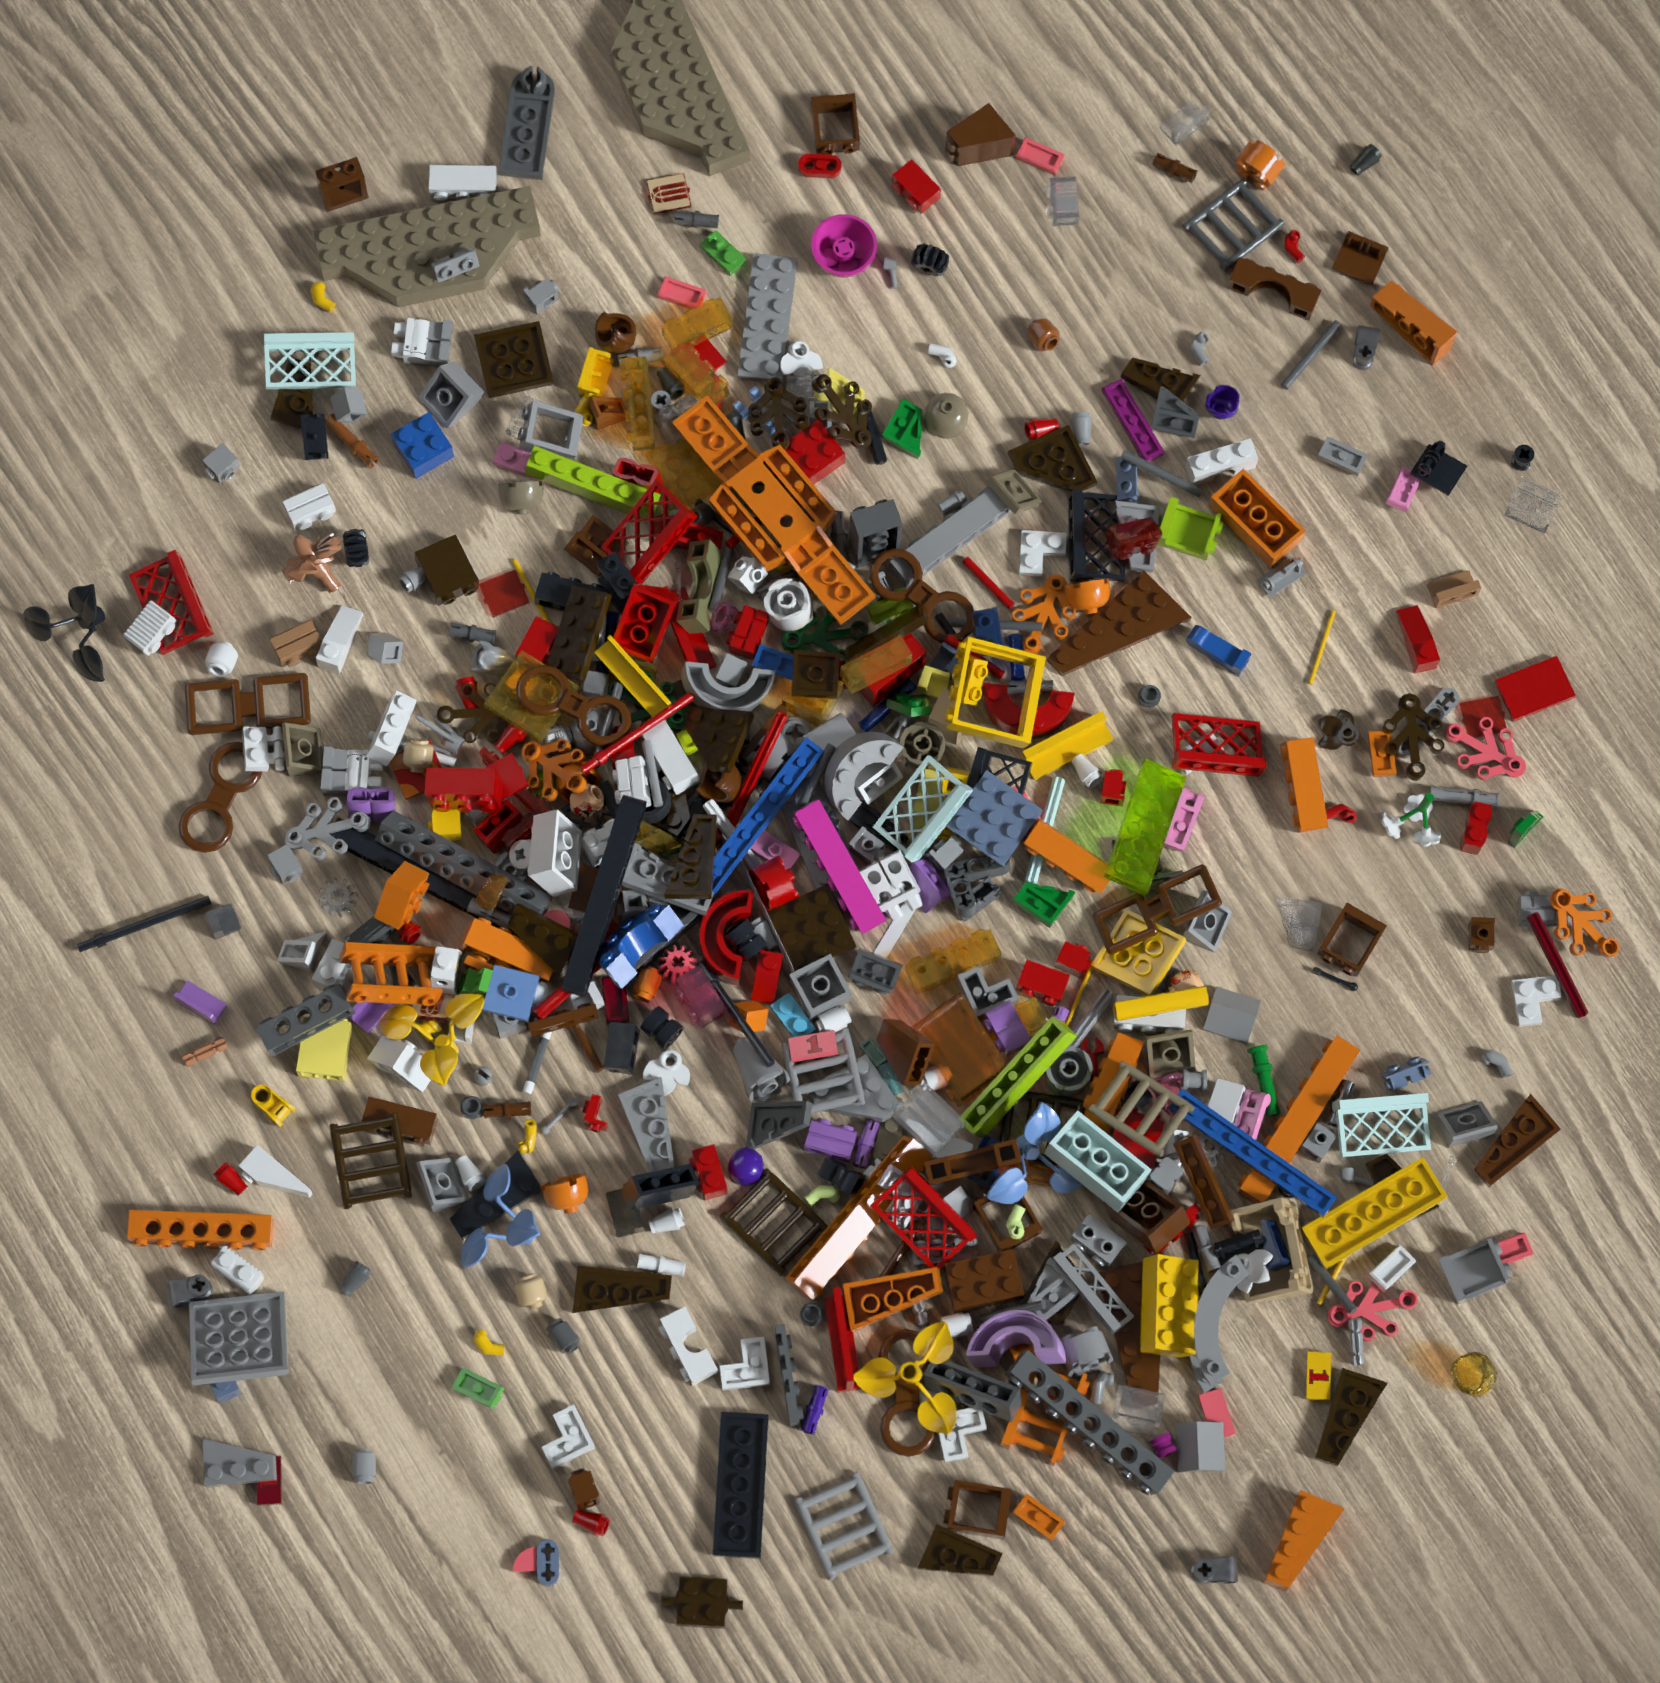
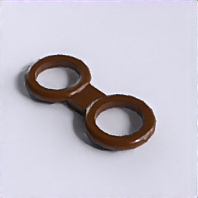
M892 548L882 551L874 558L869 573L872 588L879 596L888 601L899 602L908 599L915 606L923 603L927 609L928 623L924 625V628L932 639L943 643L947 637V634L939 632L934 627L931 619L934 607L946 600L960 604L966 614L964 628L959 633L951 636L962 642L971 634L975 626L972 614L974 611L973 605L965 596L957 592L944 591L938 593L922 580L923 571L920 562L912 553L904 549ZM901 558L911 566L913 581L906 590L893 592L881 584L879 568L887 559Z
M536 665L527 669L518 679L516 695L524 709L539 716L552 715L560 711L576 719L581 735L591 744L601 747L610 746L629 733L632 724L631 714L623 702L608 695L595 696L589 699L571 690L570 683L565 674L556 667ZM538 675L553 677L561 687L560 697L550 705L540 706L534 704L525 693L527 683L531 678ZM606 705L616 709L622 717L621 728L610 736L594 734L586 723L587 715L593 708Z
M243 742L226 743L214 752L208 766L210 778L214 782V786L207 800L194 803L181 815L178 825L180 837L184 844L194 851L202 853L214 852L226 845L231 838L234 828L232 816L228 811L237 793L246 792L253 788L261 779L262 771H253L245 781L231 783L224 780L218 772L219 763L225 755L231 752L243 753ZM202 811H212L218 814L224 822L222 834L216 840L207 843L198 842L193 839L188 832V825L195 814Z
M908 1329L895 1331L886 1337L880 1346L878 1358L888 1359V1353L893 1344L905 1339L914 1341L919 1332ZM928 1359L921 1368L922 1377L920 1379V1382L924 1380L923 1374L926 1371L928 1365L930 1364V1361ZM900 1378L899 1380H894L896 1384V1403L884 1413L881 1419L880 1432L882 1440L888 1449L897 1455L911 1457L920 1455L929 1449L935 1440L936 1432L927 1429L923 1441L915 1446L907 1447L895 1442L889 1429L893 1417L905 1410L918 1413V1408L921 1405L918 1386Z

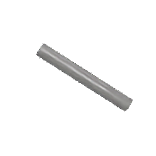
M645 740L642 742L653 803L654 807H660L663 805L652 744L651 740Z

